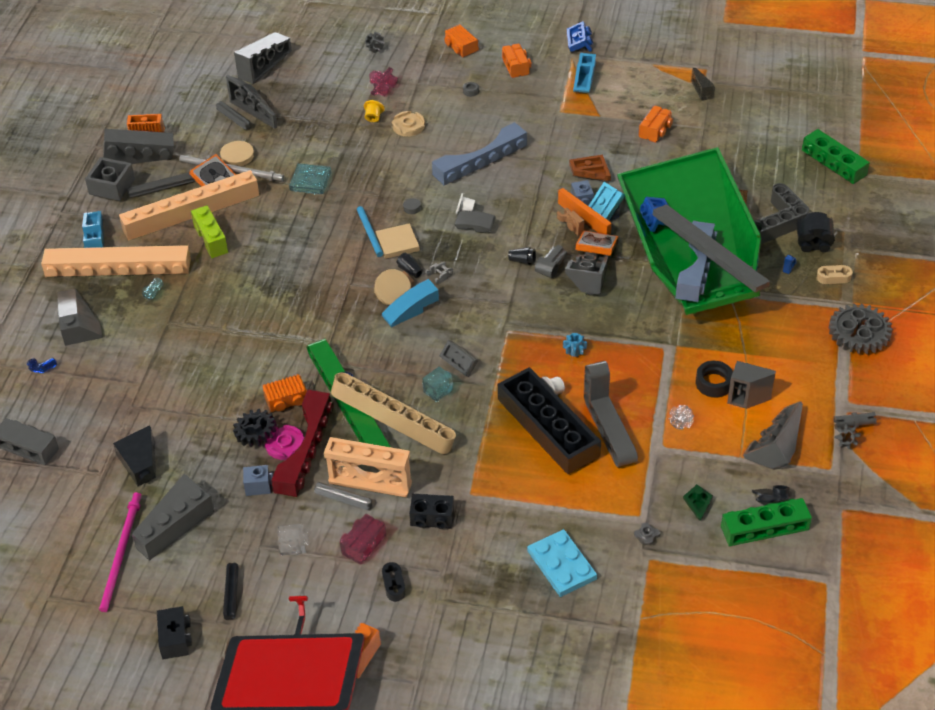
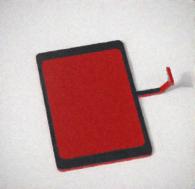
M289 596V601H296L299 606V619L295 634L232 637L229 641L210 709L348 710L365 637L362 633L301 635L305 622L304 601H308V597Z

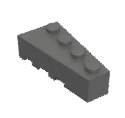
M274 32L235 51L234 56L238 78L251 84L258 81L292 51L290 38Z
M104 129L103 158L136 164L168 160L173 157V133Z
M183 474L132 533L136 549L148 560H151L214 511L211 496L187 475Z

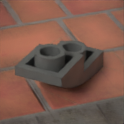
M459 211L455 226L457 229L473 228L475 232L491 231L496 217L495 215L478 211Z

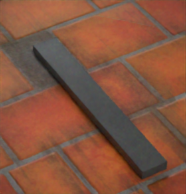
M666 204L653 209L652 215L752 291L758 292L769 287L770 281L670 206Z

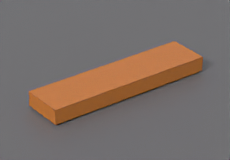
M564 188L558 190L559 205L563 208H568L570 211H575L584 219V223L597 233L611 235L612 223Z

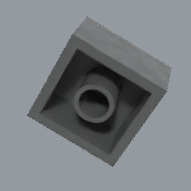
M103 157L99 158L85 178L90 195L118 201L122 199L127 188L135 180L131 163Z

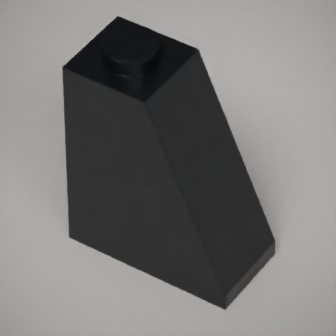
M150 426L113 443L117 457L137 486L148 483L156 478L155 442Z

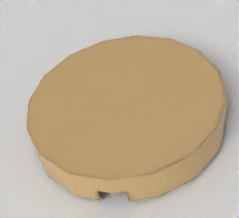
M404 111L395 115L394 120H392V128L398 135L415 136L424 130L425 119L420 113L415 112L414 114L411 111Z
M233 141L221 148L220 155L221 160L225 164L244 166L253 160L254 151L253 147L245 141Z
M388 269L376 278L374 292L383 304L391 305L397 298L411 289V283L403 272L396 269Z

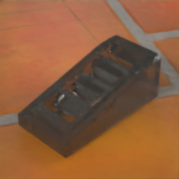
M693 68L691 82L702 101L713 99L715 92L714 84L697 68Z

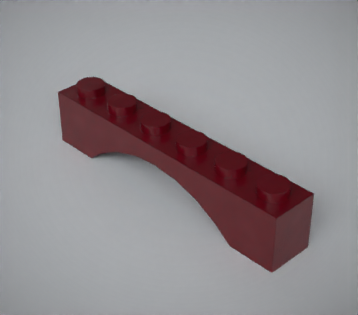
M307 390L302 402L303 415L308 424L307 432L302 444L295 453L277 465L271 480L273 493L297 497L300 489L304 488L305 475L309 474L311 468V459L316 456V446L322 440L323 428L327 427L328 415L333 411L334 402L331 401L330 393Z

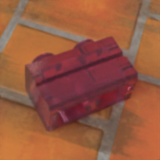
M365 514L361 519H357L352 526V530L348 534H343L340 539L342 555L361 565L386 536L385 524L377 519L375 520L368 514Z

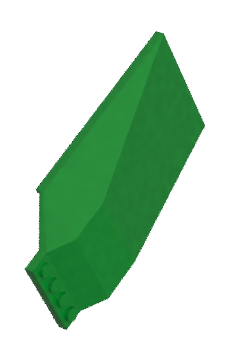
M719 147L617 174L650 267L674 298L676 297L679 273L692 266L698 258L689 247V242L668 226L658 224L655 232L650 231L640 213V206L643 204L645 197L664 198L672 209L691 223L698 221L715 224L714 231H717L716 241L757 271L761 236ZM711 260L704 294L699 296V301L676 299V301L682 304L685 314L689 315L733 304L738 301L752 299L760 296V291H752Z

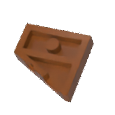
M603 154L569 159L573 176L611 181V174Z

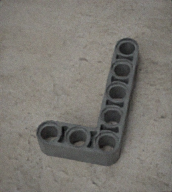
M777 183L772 187L771 203L779 212L754 221L761 236V244L797 230L798 219L801 218L802 220L809 213V207L785 184Z
M601 361L585 366L584 400L616 467H621L638 462V456L609 398L610 371L607 362Z

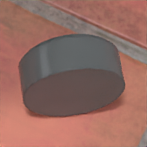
M467 82L463 85L464 95L472 97L479 93V85L477 83Z
M415 198L405 200L403 203L404 211L407 214L418 213L421 210L420 201Z

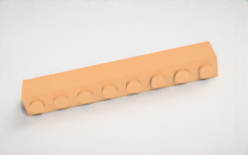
M249 170L119 214L122 229L129 241L192 219L191 210L208 205L210 211L214 212L259 196L257 179L252 171Z
M188 246L45 249L41 265L45 277L189 274L191 256Z

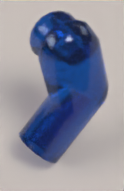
M53 357L43 363H37V359L32 358L27 361V365L31 372L44 373L57 366V362Z

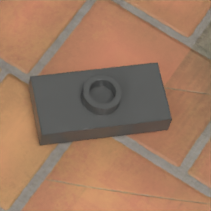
M451 340L447 341L439 355L447 363L468 377L478 362L475 357Z

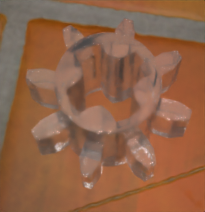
M679 405L678 408L673 407L669 412L671 415L669 417L670 423L676 429L690 428L694 422L692 420L694 417L693 412L686 405Z

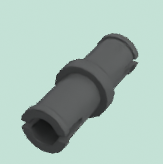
M853 412L851 415L834 416V423L836 422L834 427L835 429L838 427L843 428L846 423H848L849 427L856 425V428L861 425H875L877 419L874 416L876 414L875 412L862 414Z

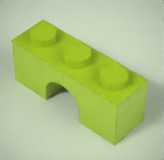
M208 205L191 210L194 227L199 237L203 236L205 248L211 259L227 254L226 238Z

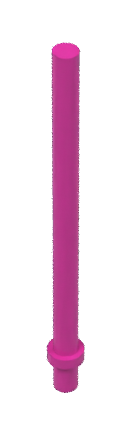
M137 492L133 494L132 500L127 506L129 509L99 607L101 612L108 611L135 516L141 507L139 504L141 494Z

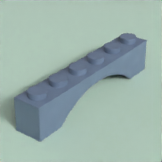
M514 122L502 128L496 139L480 150L462 155H445L432 161V175L445 186L527 146V132Z
M698 221L692 222V224L716 241L717 231H714L715 224ZM689 243V247L695 252L698 259L692 266L679 273L675 299L698 302L699 296L704 294L711 259Z

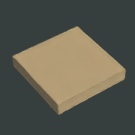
M410 223L376 231V237L385 259L400 256L405 252L409 254L420 251Z

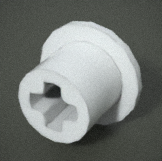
M461 193L456 214H458V211H472L475 200L463 197V193Z
M548 377L541 378L556 395L564 392V382L560 377L551 379Z

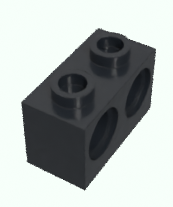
M412 493L409 512L410 526L420 528L435 527L439 529L452 528L454 496Z

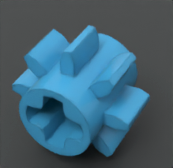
M572 333L566 336V340L563 341V348L566 349V354L571 356L583 355L584 349H587V341H584V336Z

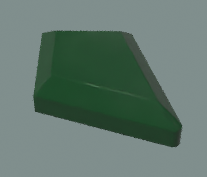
M696 484L683 496V499L698 520L701 521L713 495Z

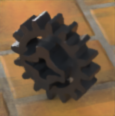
M257 409L256 412L250 410V414L243 413V418H237L238 423L233 424L235 438L243 446L247 444L250 447L254 444L260 446L262 441L267 443V438H273L272 433L277 431L275 418L272 413L268 414L267 410L263 412L260 409Z

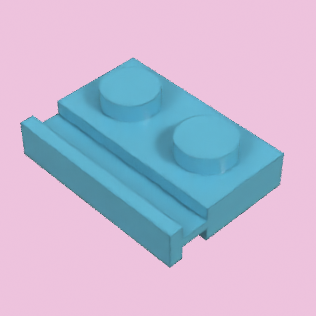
M603 182L588 206L609 221L624 199L625 194Z

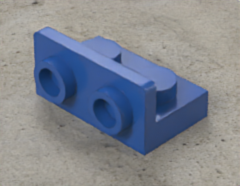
M584 21L566 28L568 48L571 52L579 50L586 46L589 52L592 51L593 40L590 36L592 31L589 26L585 25Z
M645 197L643 204L640 206V213L651 232H655L658 224L665 226L664 223L652 215L653 209L667 204L664 198Z

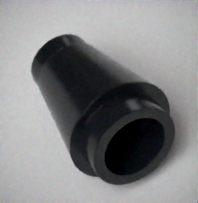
M531 247L509 250L508 259L509 261L530 265L535 263L536 250L531 249Z
M405 252L398 257L396 263L400 269L415 278L422 274L423 270L411 254Z

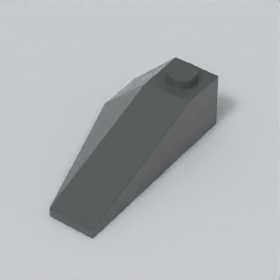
M227 75L226 82L230 103L272 128H277L275 113L256 89L241 79Z
M585 252L583 255L579 254L576 256L575 261L570 260L568 262L565 273L581 292H586L589 295L600 294L610 256Z
M70 289L57 292L60 331L65 346L103 338L100 322L78 291Z
M799 401L784 407L771 421L773 425L760 433L762 437L758 442L754 440L750 443L743 457L771 469L788 465L796 449L802 402Z

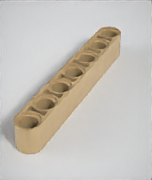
M338 373L335 375L331 394L335 398L438 453L448 454L451 452L456 437L455 431L349 374Z

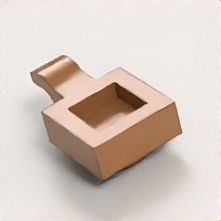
M564 208V214H561L559 211L557 212V219L567 222V227L570 231H573L577 236L582 234L584 231V219L575 211Z

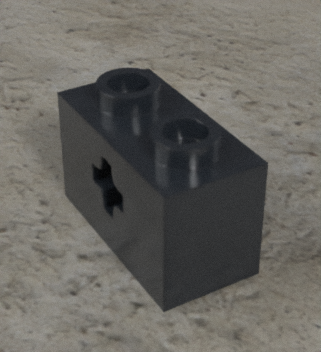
M183 606L157 610L158 643L162 660L189 655V646H192L191 633H187V628L191 627L189 614L185 615Z

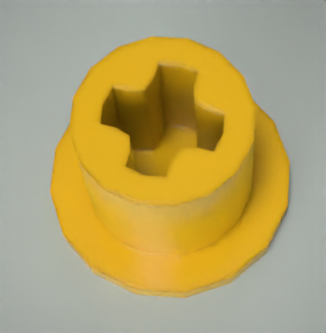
M375 100L366 101L364 103V109L366 110L365 119L369 122L379 121L380 114L385 110L384 105Z

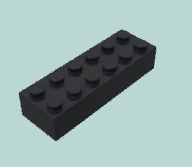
M530 367L497 384L498 400L567 474L600 457L601 440Z

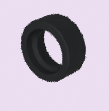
M707 361L697 369L696 387L706 396L722 397L729 393L733 371L727 364L721 361ZM708 374H717L726 381L714 384L706 381L703 377Z

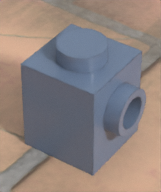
M589 181L571 183V194L586 205H589L594 198Z
M268 465L243 467V483L246 496L271 494L270 485H272L273 473H269Z

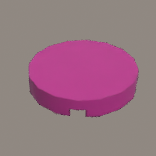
M283 425L281 428L276 427L277 431L272 433L274 437L267 438L268 442L265 443V449L271 457L286 460L302 444L304 440L303 433L297 427Z

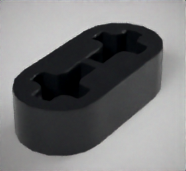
M395 562L386 563L382 568L386 596L390 601L397 602L405 597V584L401 567ZM389 571H393L394 578H391ZM395 585L397 586V593L393 591V586Z

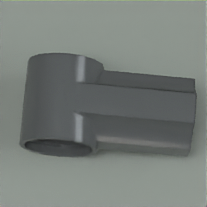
M554 246L545 257L538 259L535 271L554 278L559 265L567 257V251H565L563 246Z

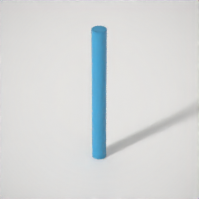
M362 206L357 207V212L377 257L383 256L384 253Z

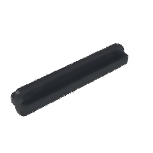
M235 562L228 563L226 566L223 606L225 620H234L236 615L239 567Z

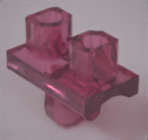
M389 67L383 74L381 71H372L369 74L370 83L374 85V89L371 91L372 95L375 96L379 93L385 97L389 92V86L393 88L396 85L398 78L392 75V68Z

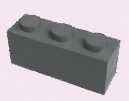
M5 418L0 424V449L45 466L59 450L56 437L49 432L45 433L33 426L29 427L17 420L13 421Z

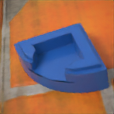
M791 255L786 256L783 267L784 273L789 274L796 264V258Z

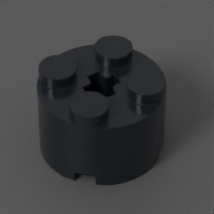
M811 212L806 214V217L802 220L801 218L798 219V244L803 252H810L811 250L828 252L834 244L833 219L828 218L827 214Z

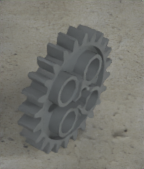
M853 303V307L846 305L845 309L839 307V311H834L828 328L830 329L829 334L832 335V340H837V345L843 344L842 349L849 347L850 352L855 349L858 354H860L861 350L868 354V350L875 353L876 348L882 350L883 346H887L893 330L891 328L892 323L888 322V317H883L884 312L877 313L878 308L871 310V305L864 308L863 304L857 307Z

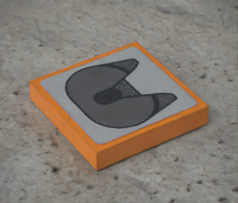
M217 154L190 170L189 173L201 187L236 175Z
M583 231L576 243L575 250L610 256L618 243V236Z

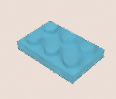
M564 529L527 546L528 553L559 597L597 580L596 572Z

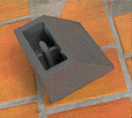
M737 361L730 380L727 404L747 409L771 400L776 371Z

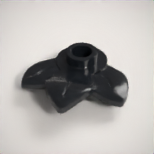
M775 485L773 490H752V493L759 495L756 498V501L759 503L783 502L791 497L790 488L785 485Z

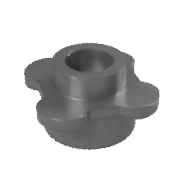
M642 523L641 528L634 532V536L642 544L649 545L654 542L655 537H658L660 532L658 529L652 528L649 523Z

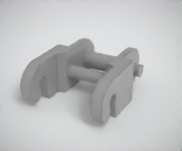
M445 262L435 263L430 266V271L428 269L425 271V274L430 276L433 273H440L439 279H435V282L440 284L447 280V277L452 274L453 269L447 268Z

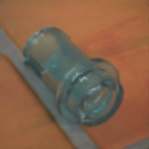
M154 278L148 286H145L142 290L143 297L147 300L154 299L158 290L163 286L162 280Z

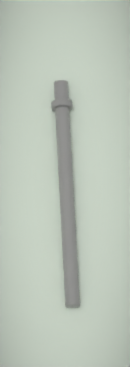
M180 155L179 158L180 162L200 165L206 161L205 159ZM226 164L236 173L251 170L256 177L267 178L269 181H284V175L277 174L275 171L266 172Z

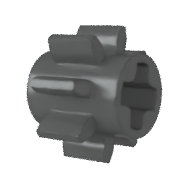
M378 32L370 33L365 39L366 47L374 53L376 50L380 51L385 44L384 37Z
M846 423L844 429L841 427L837 428L840 434L834 438L840 440L839 446L844 444L850 449L851 443L855 445L859 443L855 438L860 437L861 433H856V425L851 428ZM850 432L852 435L846 440L844 436Z

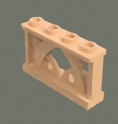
M329 438L324 451V458L327 460L329 484L401 497L408 496L412 484L409 463L410 451ZM361 464L373 466L381 471L377 473L368 472L358 466Z

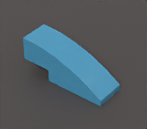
M580 53L573 92L590 93L596 65V54Z
M101 211L84 213L82 225L84 248L104 247Z
M427 279L397 298L382 313V317L391 327L423 313V307L439 300L438 289Z

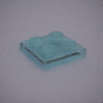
M298 163L289 184L290 191L323 194L331 174V167Z

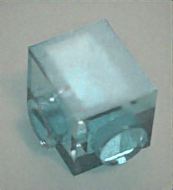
M438 366L422 378L423 392L437 402L453 390V376L450 372Z

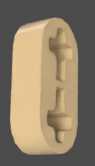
M846 265L821 266L817 271L816 279L822 284L848 283L851 281L853 270Z

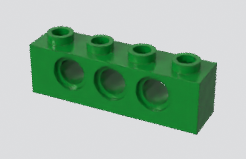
M816 129L804 137L802 151L850 183L855 184L867 176L870 162L821 130Z
M803 498L789 499L785 502L770 503L765 506L750 507L745 510L730 511L722 514L721 529L730 547L808 531L812 516Z

